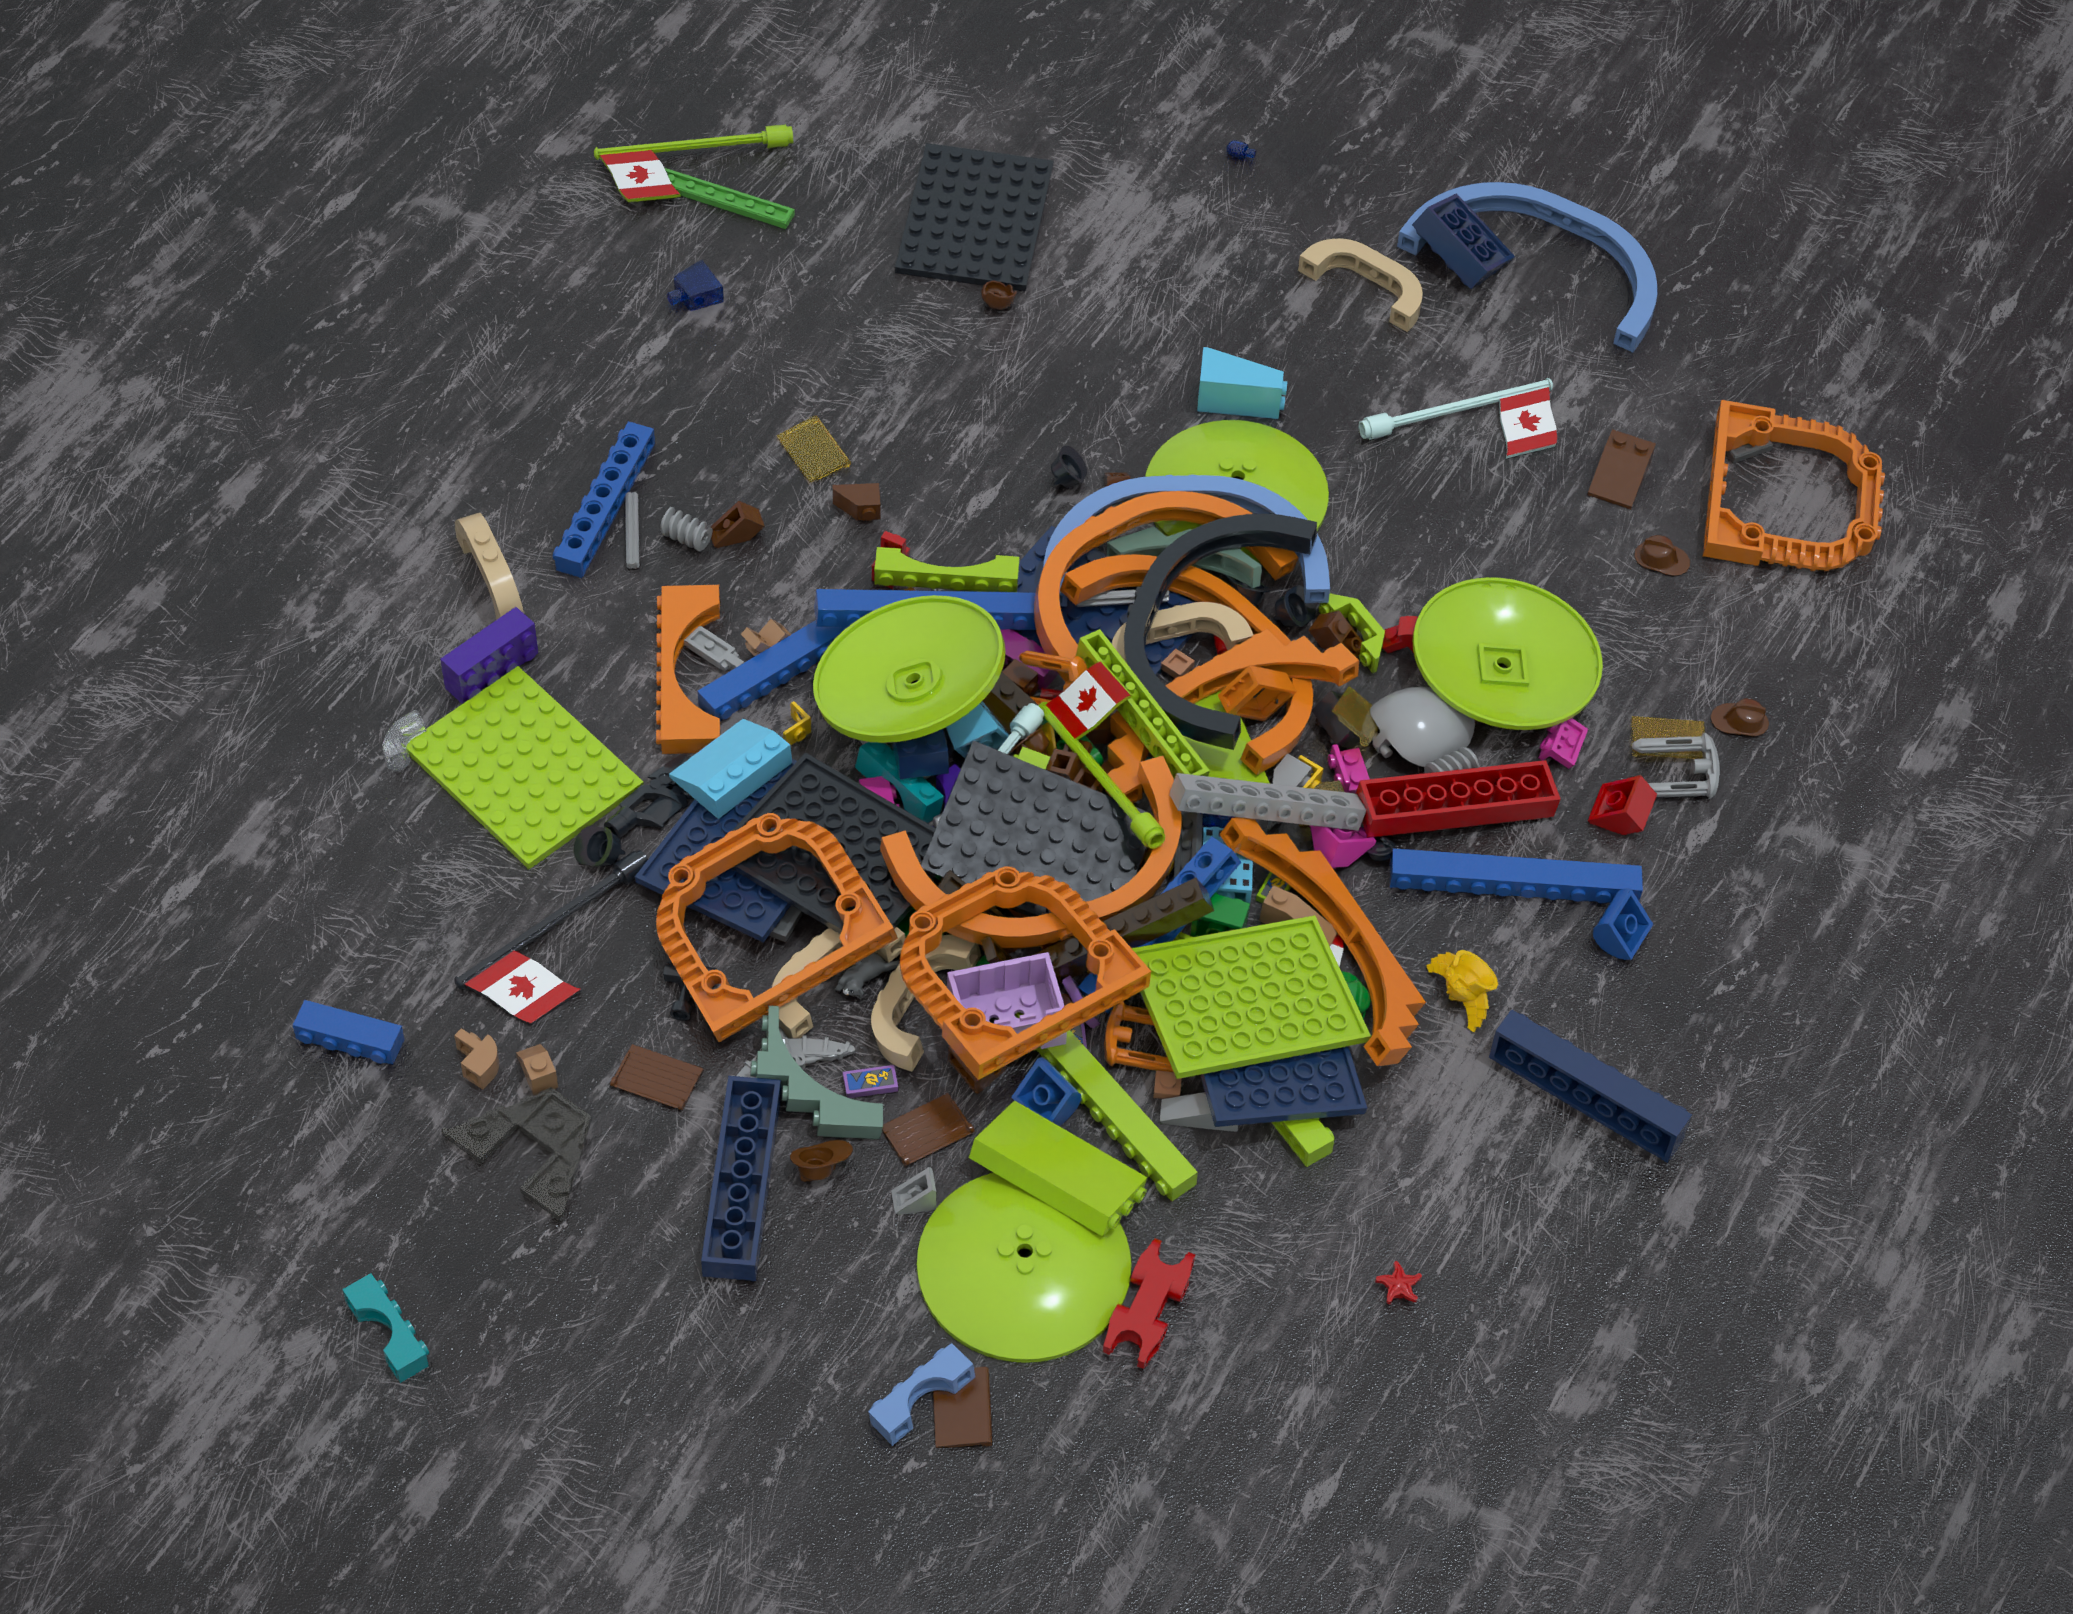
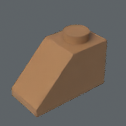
M541 1044L516 1052L533 1096L558 1088L556 1070L547 1050Z

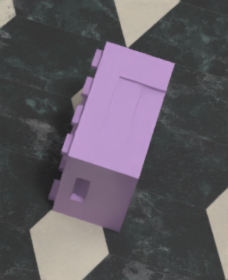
M1048 952L947 972V988L964 1008L980 1009L984 1012L986 1021L990 1022V1018L995 1017L998 1020H995L993 1024L1011 1026L1017 1034L1040 1022L1046 1015H1053L1064 1007ZM1017 1012H1021L1024 1014L1020 1015V1018H1016L1014 1016ZM1067 1032L1040 1046L1041 1049L1066 1044Z

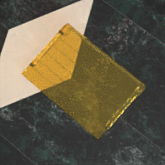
M817 415L776 435L809 482L821 479L842 467L847 468L851 465V461Z
M1348 686L1332 709V712L1338 716L1340 722L1361 738L1360 744L1362 746H1368L1379 729L1370 715L1372 704Z
M1632 716L1633 742L1642 738L1697 737L1705 733L1704 721ZM1633 750V756L1648 755L1704 759L1702 751L1639 753Z

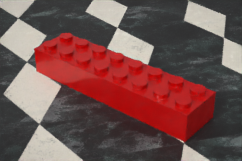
M1546 760L1360 780L1356 794L1366 808L1362 824L1367 838L1554 817L1561 800Z

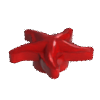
M1395 1261L1393 1265L1395 1270L1392 1275L1376 1276L1375 1282L1382 1283L1388 1288L1387 1304H1391L1394 1298H1405L1411 1302H1417L1418 1297L1413 1294L1411 1287L1421 1280V1273L1406 1275L1399 1262Z

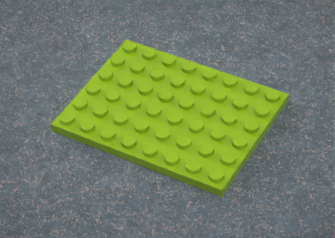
M519 666L403 745L404 751L528 869H531L569 842L581 830L591 826L615 809L639 786L644 785V782Z
M1315 915L1132 948L1151 970L1149 987L1140 991L1177 1079L1367 1043L1371 1038Z

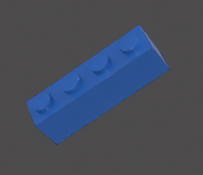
M304 1000L293 1023L296 1039L305 1044L314 1043L328 1050H340L347 1052L351 1056L370 1058L374 1062L381 1064L388 1063L393 1065L405 1040L401 1025Z

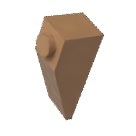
M1274 885L1272 886L1263 902L1260 922L1270 924L1315 915L1329 946H1331L1338 934L1328 921L1297 895Z

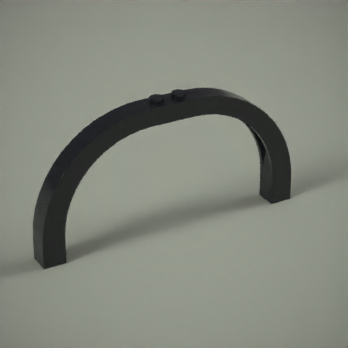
M1245 514L1218 519L1203 524L1176 539L1165 548L1150 566L1141 587L1138 586L1135 591L1134 604H1130L1128 607V619L1124 633L1125 662L1183 736L1205 744L1234 750L1241 733V716L1201 707L1181 698L1159 680L1149 665L1145 654V644L1168 588L1192 564L1209 555L1232 548L1264 546L1310 555L1317 539V522L1279 514Z

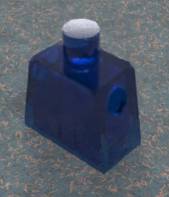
M700 260L675 275L674 290L667 293V298L671 305L683 302L688 310L694 311L724 302L723 286L704 261Z

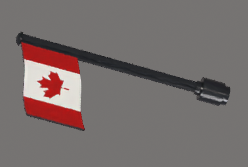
M641 850L633 851L613 864L614 870L611 875L461 976H456L454 978L455 985L461 990L466 987L488 998L510 1016L528 1025H533L580 993L581 989L562 981L541 964L517 951L616 884L624 883L628 885L633 882L636 874L647 862V856Z

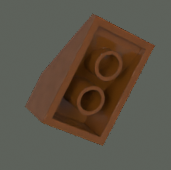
M1612 429L1587 495L1632 509L1651 464L1656 443Z

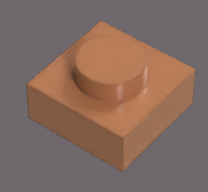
M1175 649L1161 663L1163 671L1177 678L1187 674L1194 667L1195 660Z
M1156 1070L1153 1098L1179 1097L1181 1078L1177 1079L1174 1072Z

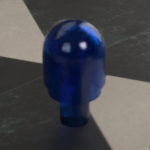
M1238 140L1230 141L1226 147L1227 153L1231 157L1245 159L1246 156L1255 158L1257 152L1249 148V145L1245 142Z

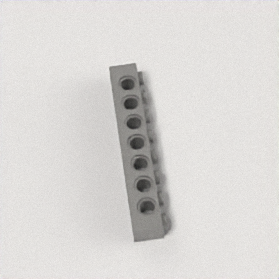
M1181 773L1176 774L1169 793L1178 811L1358 831L1366 813V808L1358 795L1354 793Z

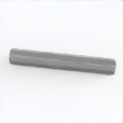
M627 492L625 495L626 564L628 569H637L639 567L638 494L636 492Z
M1136 590L1105 591L1076 606L1134 604ZM1167 590L1162 602L1169 601V590Z

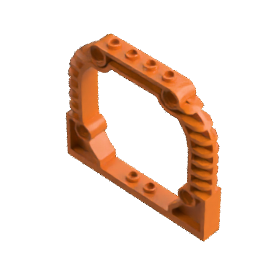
M1721 400L1716 415L1703 556L1756 566L1762 560L1767 561L1768 564L1779 563L1785 567L1791 565L1796 566V569L1808 568L1810 571L1824 570L1826 572L1830 569L1843 568L1844 565L1851 561L1853 562L1858 555H1868L1872 550L1875 540H1879L1882 529L1881 526H1878V522L1881 521L1883 509L1879 508V504L1882 503L1884 490H1880V487L1883 486L1885 473L1882 472V459L1880 456L1869 452L1865 444L1862 446L1856 439L1855 434L1852 432L1849 434L1844 431L1842 426L1837 425L1835 427L1829 425V422L1826 421L1819 423L1815 419L1807 421L1802 420V417L1790 418L1789 415L1785 414L1778 416L1775 415L1776 409ZM1770 440L1772 442L1820 449L1840 458L1847 464L1849 480L1857 486L1855 520L1849 524L1844 538L1826 543L1765 533L1761 525L1754 522L1745 524L1730 509L1721 508V495H1724L1726 490V481H1723V477H1726L1728 464L1724 463L1725 452L1735 450L1746 444L1754 447L1755 445L1763 446Z
M767 813L758 818L751 819L743 827L736 831L728 832L724 838L706 845L701 851L683 858L680 863L672 867L668 874L670 884L662 895V901L656 914V928L659 940L718 1042L762 1018V1015H767L768 1006H783L898 939L892 924L836 837L830 831L814 822L798 821L797 819L781 820L774 813ZM771 828H776L772 832H767ZM792 845L811 852L821 862L841 894L837 898L835 906L844 923L839 937L843 947L817 962L807 964L803 970L794 975L786 976L781 983L753 998L749 990L731 987L722 971H708L687 937L684 928L686 906L702 896L707 881L761 850L767 853H778ZM688 878L685 882L679 883L682 879ZM855 906L852 911H846L849 907ZM721 984L719 988L712 989L714 985Z
M1008 866L988 872L980 879L963 885L959 890L942 896L938 901L930 905L922 906L917 912L912 914L910 917L909 934L904 941L900 954V971L908 990L934 1019V1022L940 1026L942 1037L978 1080L1148 988L1151 978V970L1115 929L1110 931L1107 928V925L1090 909L1087 902L1083 901L1077 891H1073L1065 882L1056 881L1054 877L1048 875L1034 876L1033 872L1019 873L1015 868ZM1025 902H1031L1046 907L1059 917L1088 951L1086 966L1098 978L1095 992L1075 1003L1065 1005L1062 1010L1053 1015H1046L1040 1022L1017 1034L1011 1026H1002L986 1021V1016L980 1009L964 1008L932 970L925 955L940 945L942 933L993 906L1013 908Z

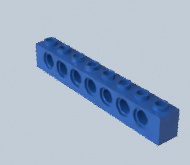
M628 421L624 430H620L615 446H611L607 461L601 464L597 479H593L590 492L587 496L583 497L579 512L574 513L569 530L566 529L564 531L560 546H557L553 552L556 571L583 578L620 510L626 493L630 491L655 445L653 428Z
M1211 837L1173 881L1167 885L1162 893L1197 878L1207 889L1211 898L1242 862L1231 848ZM1186 925L1139 947L1173 941ZM1092 972L1078 986L1085 996L1090 995L1096 990L1098 976ZM1113 1007L1109 1008L1105 1012L1108 1014Z

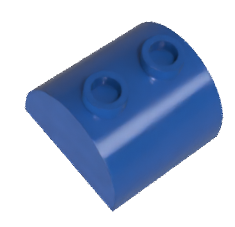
M1631 888L1621 889L1616 893L1593 929V937L1596 943L1608 954L1624 960H1632L1653 926L1652 921Z
M1038 1058L1011 1098L1060 1126L1079 1106L1081 1094L1047 1059Z

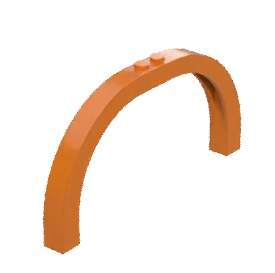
M1164 491L1133 498L1116 507L1111 506L1096 517L1091 516L1085 523L1073 529L1055 546L1044 565L1038 582L1034 601V620L1037 635L1045 654L1070 659L1076 656L1078 644L1071 636L1064 622L1060 608L1059 589L1060 582L1066 571L1082 555L1128 530L1151 522L1174 520L1203 525L1226 517L1253 513L1227 500L1207 494L1186 491ZM1264 546L1245 547L1258 559L1274 580L1292 572L1299 558L1294 551ZM1057 671L1065 682L1069 681V673Z
M1117 555L1091 561L1066 573L1060 591L1077 605L1097 594L1115 588L1141 587L1150 566L1157 556ZM1189 566L1168 588L1169 591L1184 595L1197 602L1218 603L1235 610L1247 621L1253 635L1268 629L1284 646L1291 642L1275 624L1233 587L1197 567ZM1290 678L1297 692L1286 701L1285 716L1275 727L1246 744L1240 760L1256 775L1280 762L1299 742L1313 706L1311 679Z
M1164 756L1140 762L1137 776L1149 800L1155 820L1164 829L1165 841L1161 846L1152 850L1145 865L1128 883L1108 895L1087 901L1090 909L1098 915L1102 922L1149 900L1162 885L1174 861L1181 833L1182 814L1181 811L1177 810L1169 795L1174 779ZM906 830L881 838L880 851L887 868L904 898L916 911L922 906L930 905L946 895L932 882L921 867ZM1052 912L1025 918H1006L980 913L946 931L958 938L981 945V940L989 936L1002 948L1035 947L1060 940L1063 941L1073 936L1059 917Z

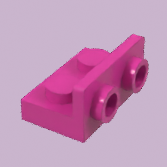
M1573 718L1555 726L1547 727V737L1540 745L1541 752L1538 757L1540 760L1543 761L1551 756L1568 769L1575 765L1588 729Z
M1337 744L1332 745L1331 754L1328 755V764L1330 769H1334L1335 785L1341 789V792L1356 794L1359 781L1370 779L1360 749L1340 751Z

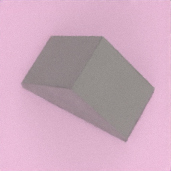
M930 1167L891 1191L894 1210L897 1215L936 1210V1187L933 1170Z

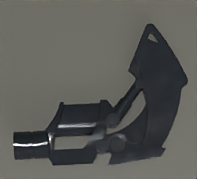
M687 754L678 755L649 775L648 778L652 780L650 785L639 786L620 803L621 809L604 823V827L610 829L613 834L621 839L635 825L664 827L663 824L682 807L688 806L687 799L694 800V798L669 777L672 771L690 759L687 757ZM644 799L655 800L642 812L633 811Z

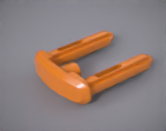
M1025 651L1019 655V660L1025 665L1069 673V681L1064 684L1063 692L1087 670L1085 661L1079 656L1070 659L1033 651ZM1032 696L1030 697V698H1032L1038 705H1039L1040 703H1042V702H1050V701H1051V700L1042 699V698H1037V697H1032Z
M1124 1001L1115 1005L1109 1016L1105 1032L1104 1054L1106 1062L1110 1066L1117 1063L1155 1071L1174 1072L1168 1057L1117 1047V1041L1130 1043L1132 1028L1120 1026L1122 1020L1153 1026L1154 1024L1148 1009L1129 1006Z

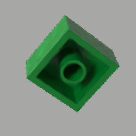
M1215 892L1210 898L1214 911L1192 921L1190 936L1198 937L1247 928L1250 903L1237 898L1225 897Z

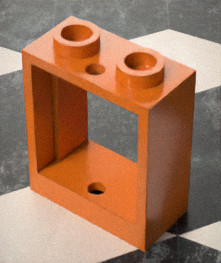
M1249 665L1218 694V697L1226 713L1266 721L1297 691L1287 673ZM1262 688H1265L1256 698H1253Z

